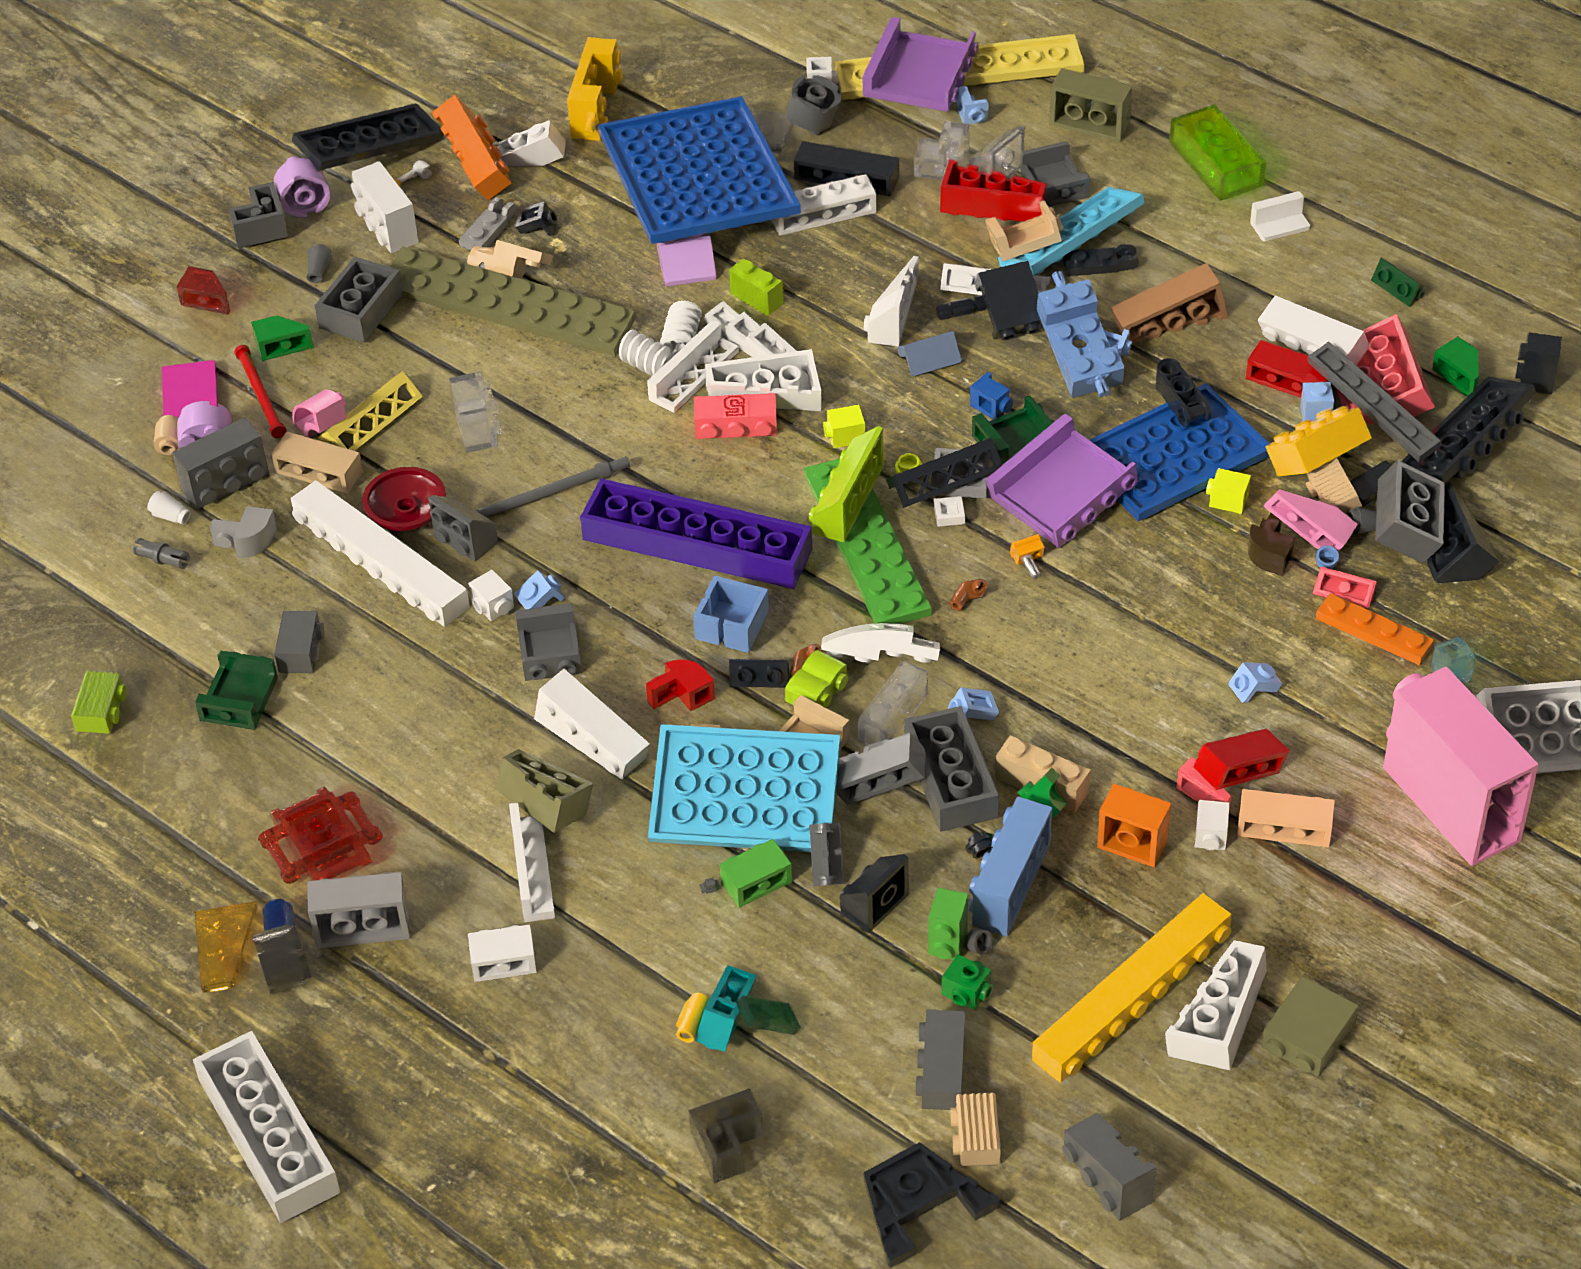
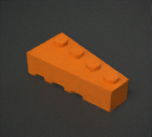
M456 95L431 112L434 118L443 125L441 127L443 134L453 144L451 148L461 160L463 169L479 193L487 200H490L512 183L507 174L510 170L505 162L500 159L502 153L493 144L495 139L485 129L488 125L480 114L476 116Z

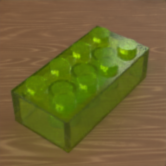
M1215 104L1171 119L1169 143L1219 201L1264 186L1267 162Z

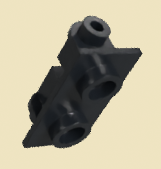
M729 659L730 687L785 688L788 684V660Z

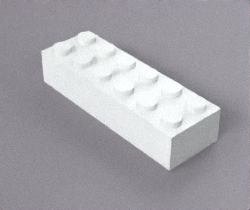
M252 1031L193 1059L202 1087L280 1223L340 1194L334 1169Z

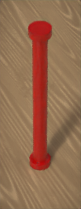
M239 345L235 348L234 354L241 361L270 425V434L273 438H281L287 432L286 427L279 421L252 362L249 347L247 345Z

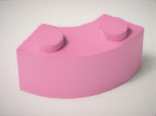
M323 390L301 402L293 409V425L306 437L311 438L346 419L344 408L346 401L343 395L338 391L335 393L331 390Z

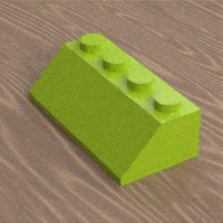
M877 426L855 437L850 442L848 448L842 450L838 467H834L831 471L829 484L827 487L824 486L822 488L817 506L814 505L811 508L809 521L812 522L813 535L845 542L884 467L883 427Z

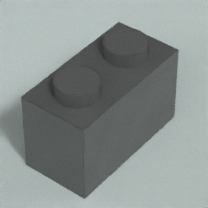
M283 611L274 653L279 673H313L315 662L320 660L319 640L324 639V623H319L317 611Z

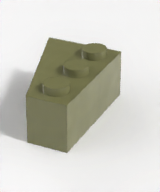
M518 749L502 757L496 790L512 802L518 803L520 808L555 833L587 815L593 783Z

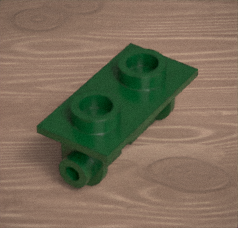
M1380 258L1371 281L1408 307H1411L1414 298L1420 299L1425 295L1426 290L1423 289L1424 286L1384 258Z

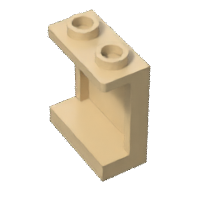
M1045 201L1039 202L1042 212L1041 216L1004 229L1001 228L995 217L985 220L991 243L1002 261L1062 241L1060 231H1063V226L1059 216H1056L1053 207H1048Z
M802 695L794 702V715L779 730L781 732L840 735V750L850 739L848 719Z

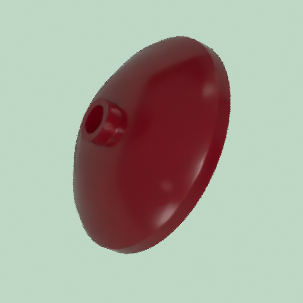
M399 467L376 476L365 488L362 503L367 517L380 527L394 531H408L420 528L432 521L428 498L431 495L446 497V490L441 479L426 469Z

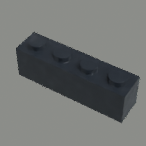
M802 141L794 158V180L823 185L866 174L876 194L891 197L899 179V158Z

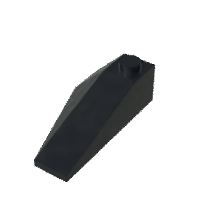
M1448 482L1444 488L1443 545L1427 559V565L1434 581L1437 583L1478 580L1484 574L1490 572L1499 562V559L1490 541L1454 485Z

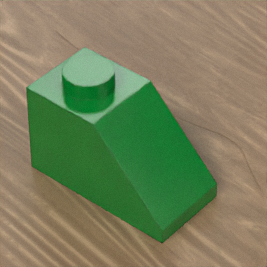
M278 315L251 322L255 342L262 361L314 348L309 325Z
M1457 336L1435 350L1432 370L1468 396L1477 388L1478 350Z

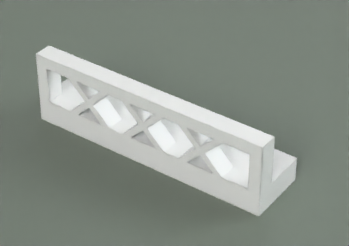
M944 263L940 290L982 295L981 291H976L974 281L978 272L991 269ZM1033 275L1038 292L1046 291L1047 285H1050L1051 277Z
M714 320L710 321L647 381L649 401L675 413L706 383L705 369L697 370V367L705 363L730 361L739 352V346L722 338L721 324ZM718 347L727 350L725 353L713 355V351ZM695 378L696 380L692 384L681 385L684 379ZM679 393V397L674 402L665 398L667 395Z
M518 803L509 804L524 922L555 918L543 824L532 816L520 818Z

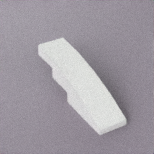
M724 301L705 314L704 321L707 324L712 320L720 323L721 335L728 341L738 345L739 349L751 357L796 351L766 323L761 326L758 325L745 312L740 315L737 314Z

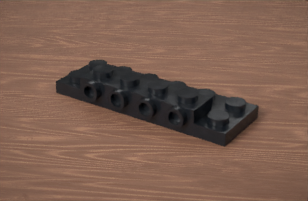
M417 103L296 132L293 133L292 143L321 171L442 140L444 134L441 127Z
M1487 377L1431 432L1441 441L1440 448L1420 463L1410 454L1401 462L1444 483L1449 481L1451 477L1463 478L1467 473H1473L1477 468L1478 462L1483 457L1488 458L1492 454L1493 447L1498 442H1504L1508 437V432L1513 427H1519L1522 424L1523 413L1521 408L1536 394L1534 384Z

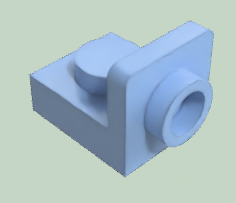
M967 86L957 87L959 92L956 108L963 124L969 125L988 121V101L986 99L975 101L974 95H970Z
M960 687L948 707L950 709L962 706L967 719L976 718L994 721L999 714L991 691Z

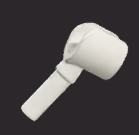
M419 160L414 164L413 170L396 180L403 183L418 175L423 179H428L432 175V171L428 169L430 165Z

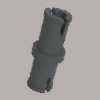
M138 538L134 543L141 545V547L133 545V553L135 555L153 559V562L159 565L166 563L180 569H185L188 564L181 562L180 559L188 562L190 560L188 552L170 548L167 543L159 542L157 544L143 538Z

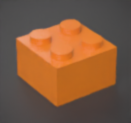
M1113 783L1100 808L1097 848L1155 867L1168 841L1171 803Z

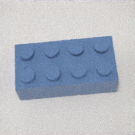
M1018 796L1013 807H1007L1003 817L1004 825L1001 830L997 829L993 836V848L990 853L986 852L983 856L980 867L981 873L979 876L975 875L970 884L969 893L973 894L969 905V912H972V926L1008 936L1050 847L1052 807Z

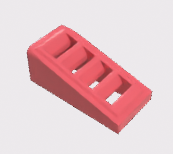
M1191 757L1179 768L1178 790L1197 802L1199 800L1229 803L1230 810L1231 796L1224 788L1216 790L1193 767L1196 759Z

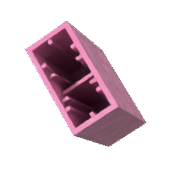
M1447 666L1425 677L1420 673H1414L1404 678L1393 692V699L1395 701L1391 725L1386 732L1388 742L1383 768L1471 866L1521 842L1539 764Z

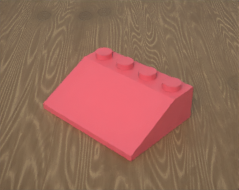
M1395 314L1362 330L1370 346L1356 366L1413 417L1435 408L1410 335L1399 316ZM1337 389L1342 407L1347 406L1348 409L1358 408ZM1361 411L1366 425L1375 424L1373 420Z

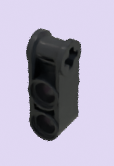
M1172 358L1160 360L1157 363L1155 387L1177 416L1180 424L1183 427H1187L1193 421L1202 418L1204 420L1210 419L1212 411L1207 398L1202 395L1181 364Z

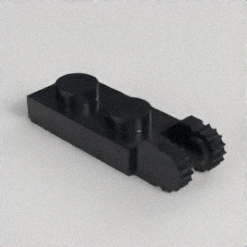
M1121 244L1116 249L1114 247L1075 250L1063 256L1068 277L1118 273V271L1135 269L1139 264L1138 258L1135 256L1137 253L1136 248L1132 244Z

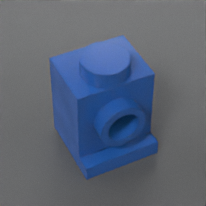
M989 372L970 387V406L992 419L999 418L1003 413H1007L1012 408L1014 401L1009 397L1010 389L994 381L992 374Z

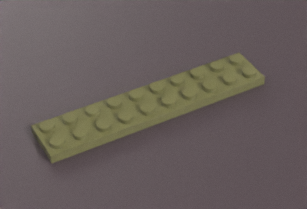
M402 246L390 266L400 270L403 288L402 297L611 356H616L623 337L630 330L637 317L635 310L404 246Z

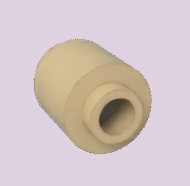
M162 416L155 425L154 448L160 454L172 455L173 451L179 449L177 436L178 418L175 416Z

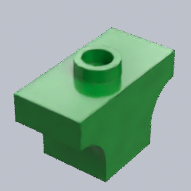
M1053 768L1047 771L1035 784L1029 781L1017 793L1021 798L1052 807V819L1067 804L1057 791V780L1060 775Z

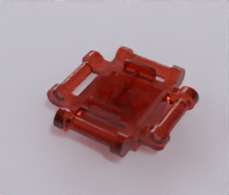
M324 786L316 790V794L282 810L277 808L270 811V816L275 826L262 832L258 837V841L264 849H268L281 870L280 876L286 884L296 882L300 875L304 873L308 874L311 881H318L321 879H332L360 865L364 867L371 864V857L364 845L378 843L382 839L383 834L378 826L372 824L360 806V799L355 792L350 791L335 797L333 792H329ZM344 810L351 812L354 819L362 829L361 831L358 832V830L356 829V827L354 826V824L352 823V821L350 820V818ZM285 838L298 858L297 861L289 862L278 844L279 840ZM355 852V855L348 857L347 853Z

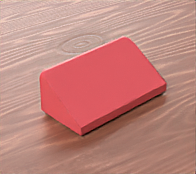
M1320 567L1313 595L1327 598L1331 593L1358 606L1369 609L1377 588V581Z

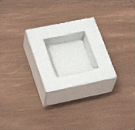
M962 496L934 499L937 527L965 524Z

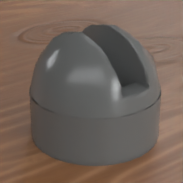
M980 928L972 929L965 937L966 947L973 953L984 955L992 947L993 938L987 930Z

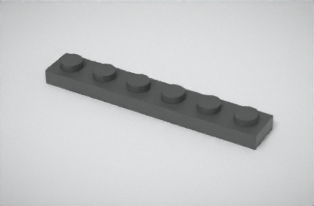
M1329 341L1308 356V363L1419 463L1440 448L1441 441Z

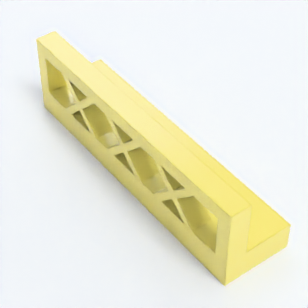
M402 371L346 414V419L333 425L317 438L319 441L332 442L335 446L346 448L338 436L343 432L354 434L353 445L349 449L355 451L423 396L404 371ZM402 385L412 396L409 401L397 400L398 388ZM380 402L391 404L390 416L379 415ZM360 418L373 419L371 431L360 430Z

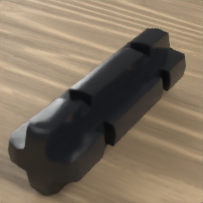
M983 295L974 296V299L969 297L952 301L950 305L948 303L937 305L936 312L938 318L944 320L950 318V315L957 317L974 313L973 310L975 309L977 312L986 310L987 307Z

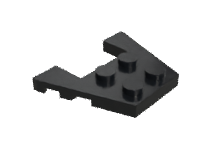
M920 1142L863 1172V1180L886 1261L890 1268L916 1254L915 1245L904 1232L901 1225L935 1206L957 1196L975 1221L1000 1207V1199L992 1192L988 1194L978 1187V1182L969 1176L966 1178L952 1169V1164Z

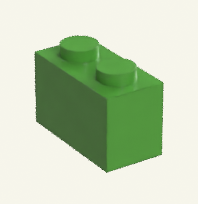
M774 839L757 844L752 849L740 855L732 856L719 864L721 884L738 908L792 883L791 863Z
M937 887L928 917V954L941 959L954 960L957 954L961 955L968 931V894Z

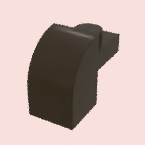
M1270 513L1267 519H1262L1260 526L1251 525L1248 555L1250 560L1260 569L1283 576L1293 556L1295 538L1281 534L1282 521L1273 513Z

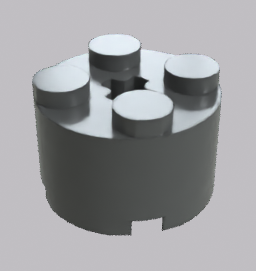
M813 75V78L805 79L806 76H801L793 84L786 108V119L790 123L808 130L811 134L818 135L822 133V130L828 129L834 123L841 101V94L839 95L837 92L838 87L836 84L825 77Z

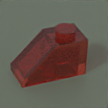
M189 266L176 286L180 305L229 315L230 307L226 291L213 270Z

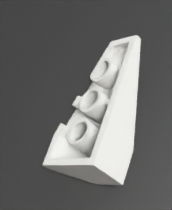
M919 256L912 257L873 304L870 316H865L864 331L868 332V343L900 345L919 277Z

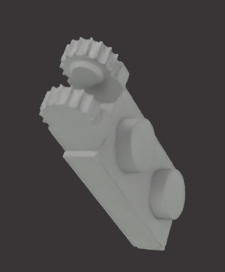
M495 197L490 202L488 210H485L459 239L460 247L472 250L475 245L489 247L508 226V222L516 212V204L508 202L503 207V199Z

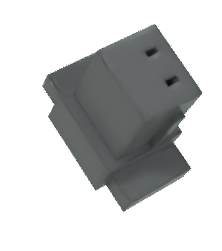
M714 877L705 879V882L700 884L701 892L706 894L716 892V890L720 889L718 880H714Z

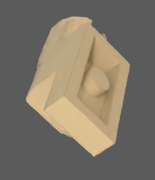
M497 240L495 248L475 245L469 253L467 264L522 279L526 265L540 268L541 263L551 265L553 255Z

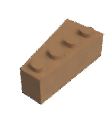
M1207 263L1111 307L1115 325L1121 335L1124 329L1129 330L1128 340L1132 341V344L1159 337L1161 332L1166 330L1174 333L1183 330V326L1192 323L1200 326L1207 324L1208 319L1218 317L1219 320L1228 318L1220 282Z

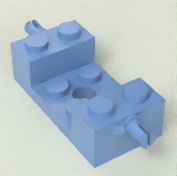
M1056 271L1052 274L1056 287L1038 293L1037 311L1071 398L1098 391L1100 398H1103L1104 395L1106 397L1110 394L1108 388L1123 383L1124 365L1116 346L1110 347L1097 314L1098 300L1090 280L1067 284L1063 272L1058 271L1057 274ZM1075 340H1083L1087 345L1084 348H1077L1072 343Z

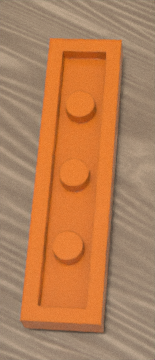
M1331 593L1316 612L1317 620L1417 665L1423 662L1433 648L1434 639Z

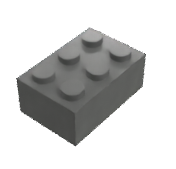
M354 256L315 304L319 329L365 343L403 295L400 270Z
M245 417L172 452L181 491L197 510L269 475L261 435Z
M1397 460L1378 479L1375 541L1424 563L1443 545L1445 483Z

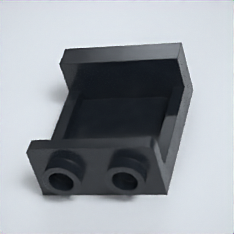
M1028 261L978 272L974 285L977 292H982L994 329L992 332L993 340L999 338L1001 340H1009L1019 333L1034 334L1042 329L1043 324L1037 311L1039 292Z

